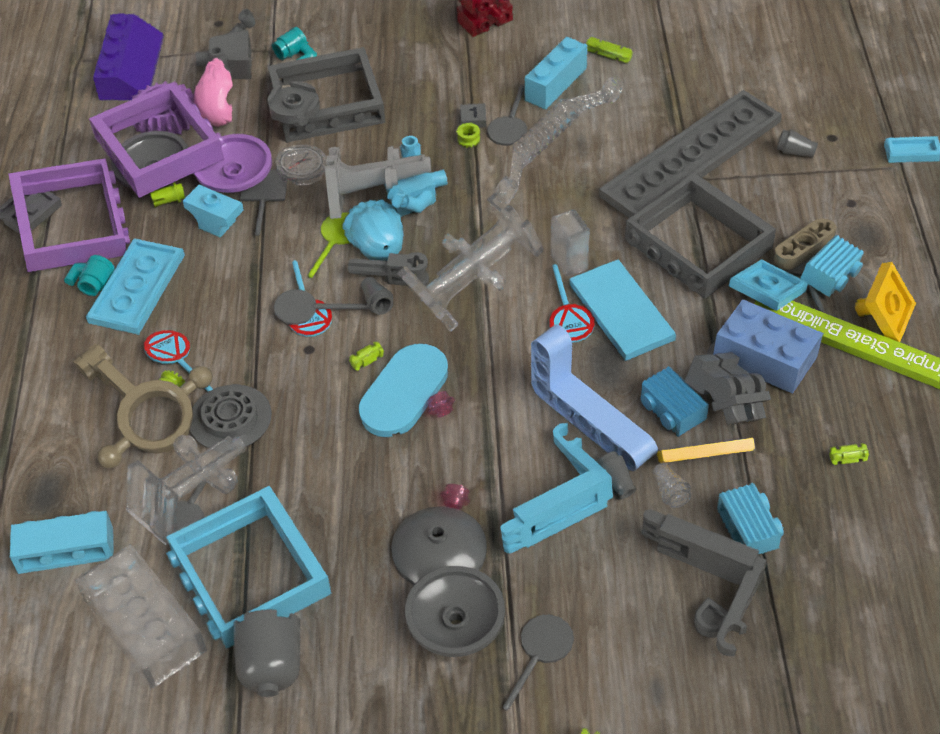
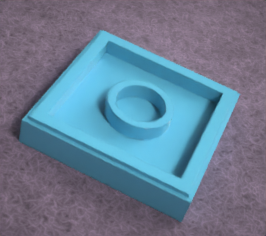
M762 259L731 277L729 287L776 311L805 293L808 286L806 281Z

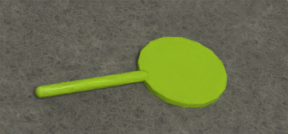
M342 212L341 218H330L328 216L323 221L321 233L329 243L309 272V278L315 275L334 244L343 245L350 243L342 228L345 217L350 213Z

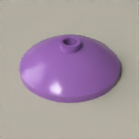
M245 134L221 136L224 141V145H222L224 159L194 173L200 184L213 191L222 193L241 192L254 187L268 175L272 166V156L269 147L256 137Z

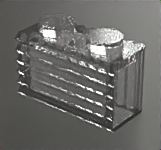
M574 209L552 217V222L550 223L552 225L550 227L552 229L550 231L552 233L550 246L552 253L550 255L567 277L587 270L589 267L590 228L587 227L585 221L582 220V217H579L577 210Z

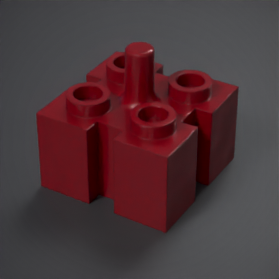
M458 0L462 4L457 7L458 23L472 37L489 31L492 24L498 27L513 20V4L509 0Z

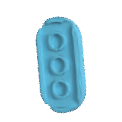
M413 344L400 349L392 357L360 401L359 414L362 424L367 431L380 437H393L392 434L400 432L401 435L409 431L416 424L447 380L448 362L443 352L431 345Z

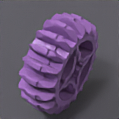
M167 81L163 84L155 83L154 86L146 85V89L138 90V95L132 96V100L167 85ZM175 81L176 86L180 91L184 90L190 103L193 104L194 95L191 89H186L184 84L178 85ZM175 106L134 124V127L141 133L167 131L181 135L182 130H189L191 124Z

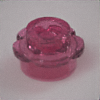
M447 391L433 395L427 401L428 413L437 415L438 418L448 415L453 410L454 397H450Z
M446 484L445 491L440 493V496L445 500L444 505L460 510L462 506L470 503L468 498L470 491L461 485Z

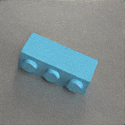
M566 36L525 77V101L546 110L587 69V45Z
M91 511L86 514L58 516L54 519L26 521L21 524L11 525L10 558L18 574L114 559L113 526L107 511Z

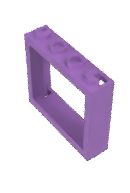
M174 82L89 118L96 140L139 198L224 159L222 151L224 141L221 135L213 132L209 120L201 117L197 105L191 104L184 90L180 91ZM176 106L203 141L139 169L113 133Z
M106 158L9 173L28 272L73 265L74 263H84L92 255H100L108 259L125 254V244H130L128 228H122L121 225L125 223L123 208H117V204L121 203L118 188L112 187L113 184H116L114 171L108 170ZM102 183L114 236L34 248L24 195Z

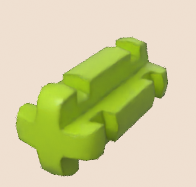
M373 342V346L368 345L357 351V355H350L349 362L354 370H360L361 366L365 367L376 361L377 357H383L384 350L379 342Z
M861 443L860 447L857 444L839 446V449L831 447L829 456L833 465H838V461L841 464L859 462V459L867 461L869 451L864 443Z

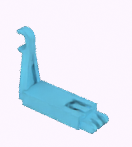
M561 423L553 429V439L555 445L568 458L580 475L513 509L516 518L502 524L500 527L503 549L506 553H513L525 546L528 548L606 508L607 500L613 498L611 476L582 449V438L576 437L572 441H566L562 437L569 432L568 423Z

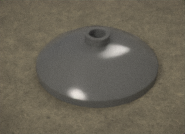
M167 131L140 133L121 144L139 169L188 148L186 142L181 137ZM111 161L112 171H114L115 178L122 185L131 188V186L125 180V178L117 169L115 164Z
M437 506L422 509L406 518L393 536L391 550L397 571L405 580L415 585L426 574L443 567L465 566L480 571L486 558L487 543L482 527L472 516L456 508ZM435 535H443L439 538L434 537Z
M465 566L443 567L423 576L411 589L405 605L406 623L413 638L428 651L448 657L467 656L484 649L497 637L505 619V602L497 584L483 572ZM453 620L461 621L460 624H452L451 622Z

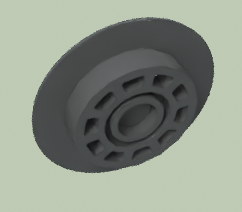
M238 384L220 386L205 393L192 407L193 420L190 431L200 444L209 449L217 451L239 450L253 444L266 432L271 421V406L267 398L255 388Z

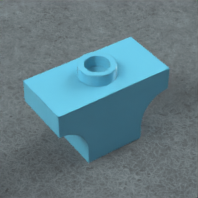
M198 185L183 200L184 209L193 214L199 229L221 237L233 225L236 218L243 211L242 202L202 185Z

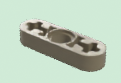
M825 218L814 220L776 246L774 264L785 270L796 268L818 253L835 236L836 224ZM799 242H808L812 245L804 246L799 244Z

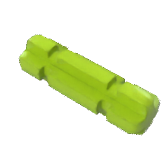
M589 37L586 42L587 51L596 53L597 51L598 55L614 60L619 58L618 61L629 63L632 58L633 51L629 48L623 47L621 49L620 45L604 40L599 42L600 39Z

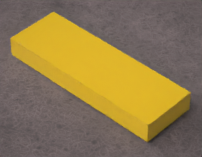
M749 438L657 451L658 462L666 463L753 451L755 449L754 439Z

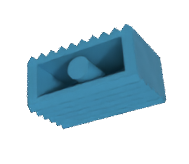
M667 366L666 369L653 375L652 378L649 377L643 381L641 389V402L648 411L653 410L657 417H660L662 425L667 430L672 429L677 436L684 434L707 419L709 404L685 383L671 367Z

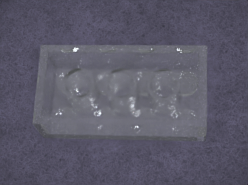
M132 544L75 579L83 600L151 689L208 651L201 630Z

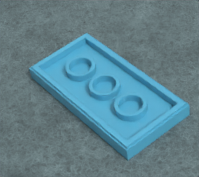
M134 238L86 316L87 322L139 335L184 258V250Z
M619 259L570 278L569 285L584 306L591 312L598 325L625 361L675 341L676 333Z

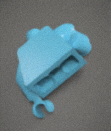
M406 136L402 139V144L400 145L402 158L421 155V146L415 136ZM439 170L398 180V185L393 186L392 189H386L388 193L387 198L390 199L394 210L400 216L412 212L421 213L429 205L436 202L435 188L448 184L446 173L444 170Z

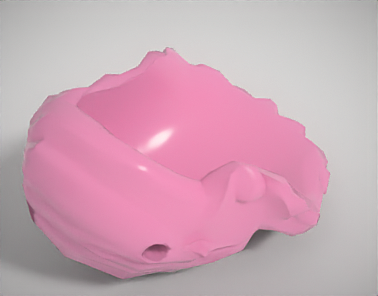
M218 58L213 59L206 65L205 71L195 87L193 104L197 105L203 119L207 118L211 126L215 127L232 122V105L228 104L226 97L233 84L229 71L225 69L223 61Z

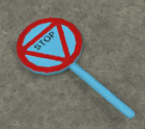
M294 260L292 265L300 290L305 291L298 263ZM315 299L316 303H324ZM316 309L314 316L309 321L299 325L289 324V326L298 335L305 337L317 336L324 333L330 327L332 311L330 309Z
M553 264L552 268L563 306L558 307L552 313L549 319L550 328L556 324L562 326L570 335L572 342L585 340L593 332L595 326L594 317L585 307L568 303L558 265Z
M162 330L147 337L144 342V352L150 359L163 364L178 362L190 374L192 368L183 360L190 352V342L186 336L176 331ZM210 385L204 388L207 392L213 390Z

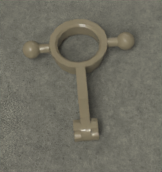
M96 343L73 361V364L87 380L92 381L95 377H98L106 386L111 385L124 397L120 402L117 412L118 427L124 437L114 445H105L98 452V462L105 468H115L121 462L122 454L129 447H137L144 452L158 454L169 452L181 445L189 434L193 420L192 403L188 396L197 388L204 389L208 387L213 377L209 368L196 366L190 371L189 380L181 387L172 382L162 380L142 382L135 387L112 365V359ZM159 396L170 398L177 402L182 409V419L174 433L158 440L143 439L134 433L131 427L133 412L140 403L149 398Z

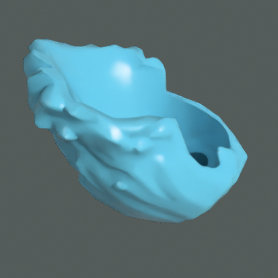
M383 199L378 201L369 200L368 202H360L353 209L349 210L350 214L345 217L342 228L348 241L354 247L359 248L361 253L370 260L388 261L389 253L398 254L401 251L404 235L401 216L393 209L392 204H388Z

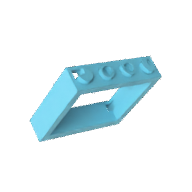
M270 486L167 536L171 551L166 554L173 568L177 566L181 568L183 573L179 574V577L186 591L188 592L193 589L196 597L192 599L201 616L207 614L210 621L206 624L214 640L220 638L226 649L234 645V621H244V614L225 624L186 555L267 515L308 581L249 612L273 609L277 610V616L288 617L290 613L294 614L331 594L328 576Z

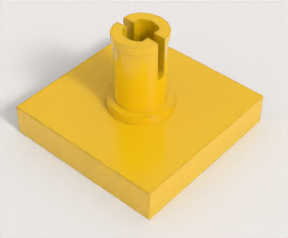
M887 262L881 263L867 298L857 299L855 310L860 317L872 315L885 337L900 342L916 302L894 264Z

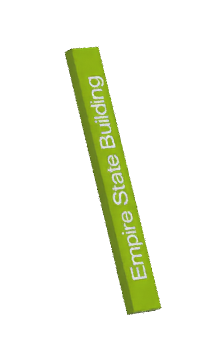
M757 300L754 303L822 332L821 343L940 389L939 357L795 301L789 302L777 311Z

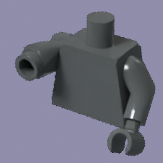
M243 9L239 13L238 19L241 23H237L230 32L209 39V51L195 52L197 67L206 66L208 62L218 58L223 61L225 69L231 75V79H252V49L246 27H254L255 19L249 9Z

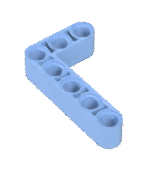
M557 324L552 326L531 343V384L535 393L607 453L615 451L618 456H623L628 470H637L657 453L658 448L655 441L649 434L571 373V337L562 326Z

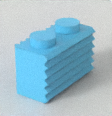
M835 235L806 264L800 279L830 297L834 291L841 292L844 289L850 276L856 277L863 266L860 260L864 252L859 250L858 247H854L853 244H849L848 241H844L839 235Z
M754 483L719 494L717 510L734 541L759 550V554L779 548L781 536L784 534L782 524L777 517H772L769 512L770 504L766 494L759 493Z

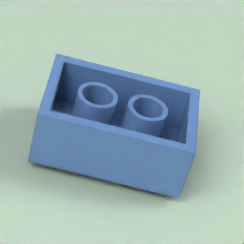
M742 299L717 333L713 355L732 352L740 358L738 365L749 373H758L764 378L765 382L793 394L818 356L823 333Z

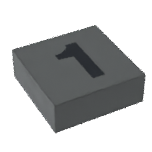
M485 103L460 105L461 125L473 123L479 127H487Z

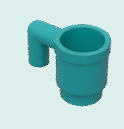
M298 27L291 28L272 43L273 52L280 60L291 58L300 51L305 55L297 60L317 56V53L308 45L306 36Z
M92 255L87 263H74L64 282L73 286L79 277L77 286L80 291L89 296H96L104 288L115 268L107 258L100 255Z

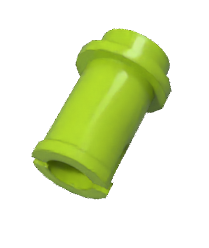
M173 182L172 186L151 192V197L154 201V206L158 207L159 205L174 201L181 203V199H185L182 184Z

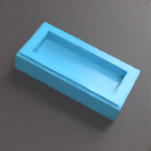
M938 136L885 138L884 148L888 163L940 161V142Z

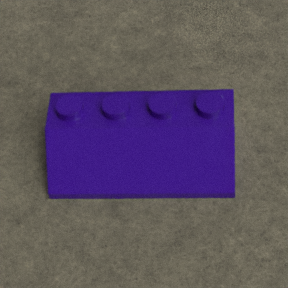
M119 13L111 14L93 75L99 100H132V96L138 95V90H145L146 85L152 86L164 35L135 14Z

